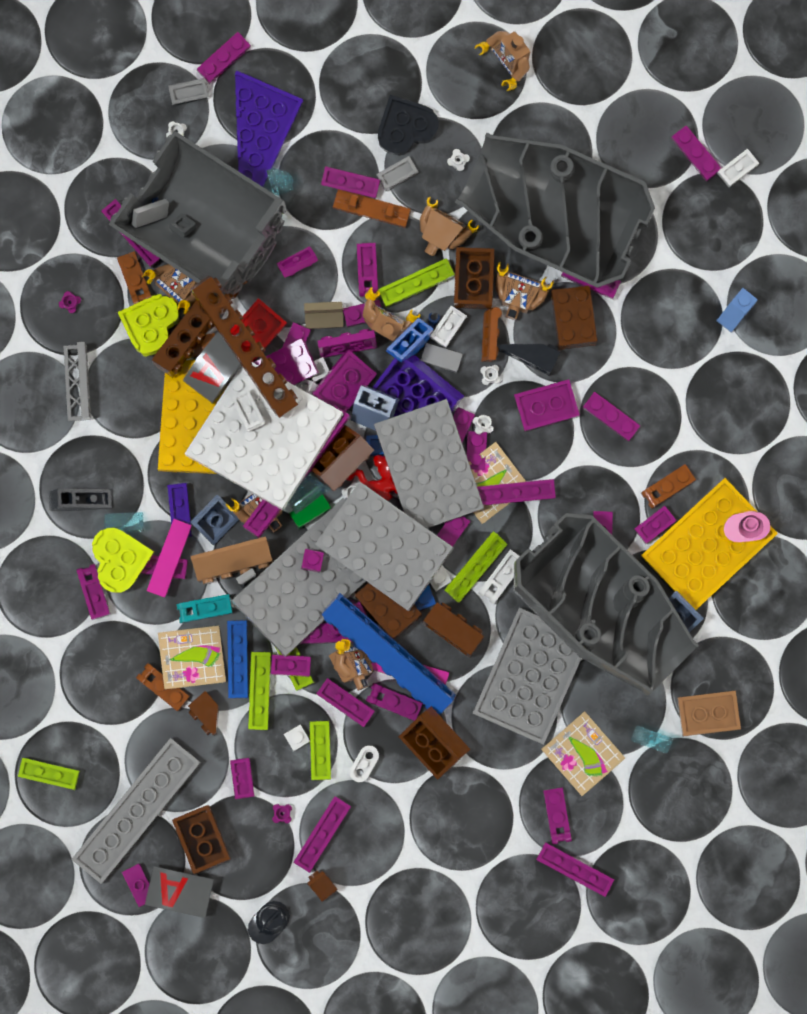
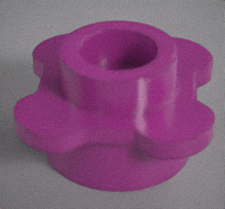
M67 291L64 293L62 301L59 302V307L67 309L69 313H75L77 305L81 303V298L79 296L75 297L71 292Z
M275 804L273 806V822L290 823L292 820L290 817L291 805L280 806Z

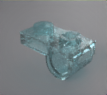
M275 168L267 170L274 195H280L293 190V178L289 172Z

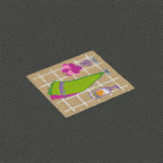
M496 442L479 454L481 458L486 456L485 470L471 469L477 487L526 482ZM509 503L483 505L484 509L473 513L483 524Z
M219 626L158 633L164 689L226 682Z
M585 711L541 749L581 796L625 759L622 753Z

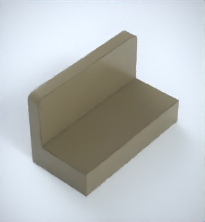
M342 302L304 303L306 328H343Z

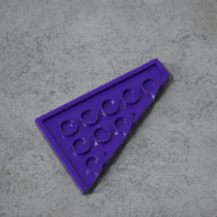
M236 70L238 172L264 187L302 106L303 99Z

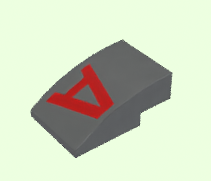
M217 332L193 363L183 381L213 404L229 385L242 365L221 334Z
M153 866L145 905L205 918L214 879Z

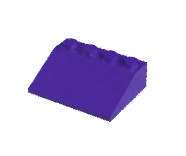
M415 355L403 362L394 358L373 386L376 390L400 399L393 417L447 399L452 413L464 398V395Z

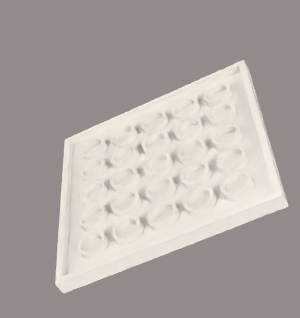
M241 367L197 433L185 455L279 509L284 510L342 418L343 412L287 382L285 386L288 390L292 389L298 397L296 399L298 405L279 418L274 414L244 368ZM265 373L263 376V381L268 383L272 379L271 373ZM278 388L274 391V397L280 398L282 396V389ZM246 389H249L265 421V424L249 432L231 399L232 396Z

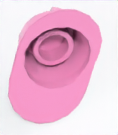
M746 511L732 515L724 525L725 536L733 542L761 540L770 531L769 519L764 514L755 511Z

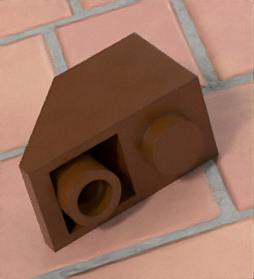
M204 691L188 705L191 709L188 713L195 721L199 719L203 723L201 728L207 735L211 733L215 736L218 729L219 706Z
M315 871L308 877L310 881L307 884L322 902L338 890L324 871Z

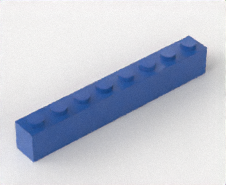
M341 593L324 609L322 616L328 624H333L343 637H348L358 650H363L373 663H377L382 667L385 674L395 678L400 687L406 688L411 692L415 700L421 701L426 705V709L432 706L440 715L453 702L456 694Z

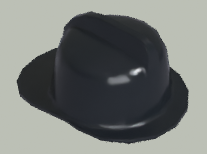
M277 901L268 902L262 906L248 924V933L251 939L258 944L272 942L289 923L290 915L287 907Z

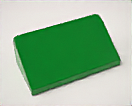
M321 493L289 514L297 527L301 529L326 514L331 509V506Z

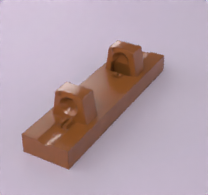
M339 189L333 204V209L406 228L411 209Z

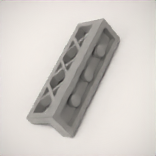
M77 342V345L64 346L68 422L91 420L87 345L85 342ZM68 350H78V358L75 362L69 359ZM74 367L79 370V377L76 381L69 374ZM75 385L80 388V396L77 399L71 396V390ZM78 404L81 407V416L72 417V409Z

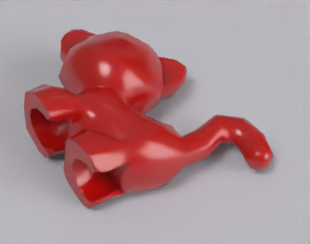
M376 455L373 461L374 465L378 468L379 475L382 477L380 480L368 481L363 470L357 469L346 480L351 481L353 477L358 476L361 483L388 501L392 498L390 493L394 491L397 494L385 456Z

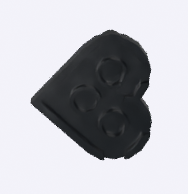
M390 95L378 129L380 148L391 155H405L414 143H429L438 132L439 120L433 109L425 105Z

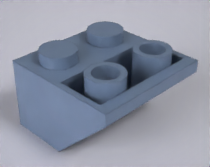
M361 385L353 405L351 421L375 430L374 424L393 418L400 399L369 386Z

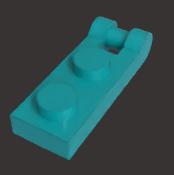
M229 594L176 604L177 610L180 612V624L233 614ZM188 608H192V610H193V614H192V615H188V613H187V609H188Z

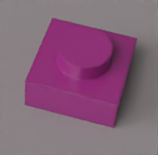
M305 549L301 569L320 573L324 553Z

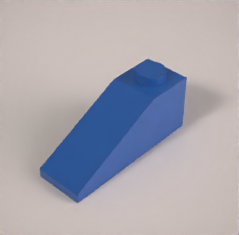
M417 318L387 348L386 352L400 362H403L416 354L428 342L433 328L420 318Z

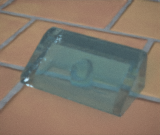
M311 473L296 489L288 505L295 514L299 513L326 492L324 485Z
M143 512L105 514L104 529L116 528L123 532H144Z
M636 726L631 741L667 753L673 738Z

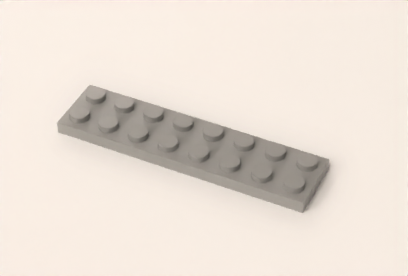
M170 738L71 860L102 884L201 762Z

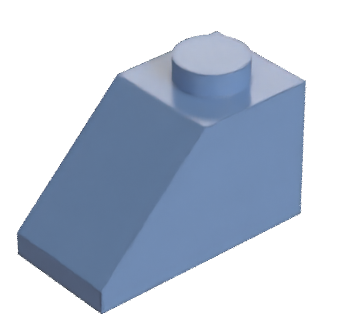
M742 288L717 319V322L729 332H732L752 309L757 299Z

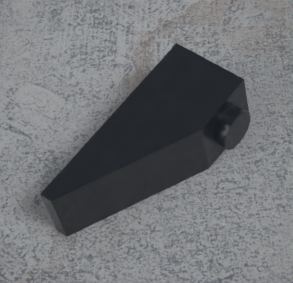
M500 344L499 352L550 376L561 353L557 347L551 344L547 346L544 344Z
M55 489L49 492L50 511L111 509V489Z

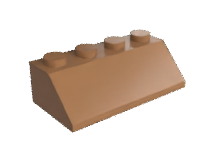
M266 536L191 556L197 580L199 583L203 582V585L213 583L215 578L221 577L222 580L231 578L234 573L240 572V575H242L251 568L266 569L273 563Z

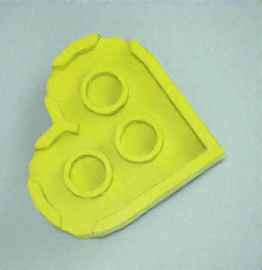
M161 294L154 295L118 312L133 346L145 357L154 355L159 351L169 337L168 330L179 322L178 306L171 297L162 296Z
M106 528L99 531L92 542L94 557L100 562L98 568L100 584L106 590L113 593H122L128 590L135 583L154 553L150 548L116 528Z

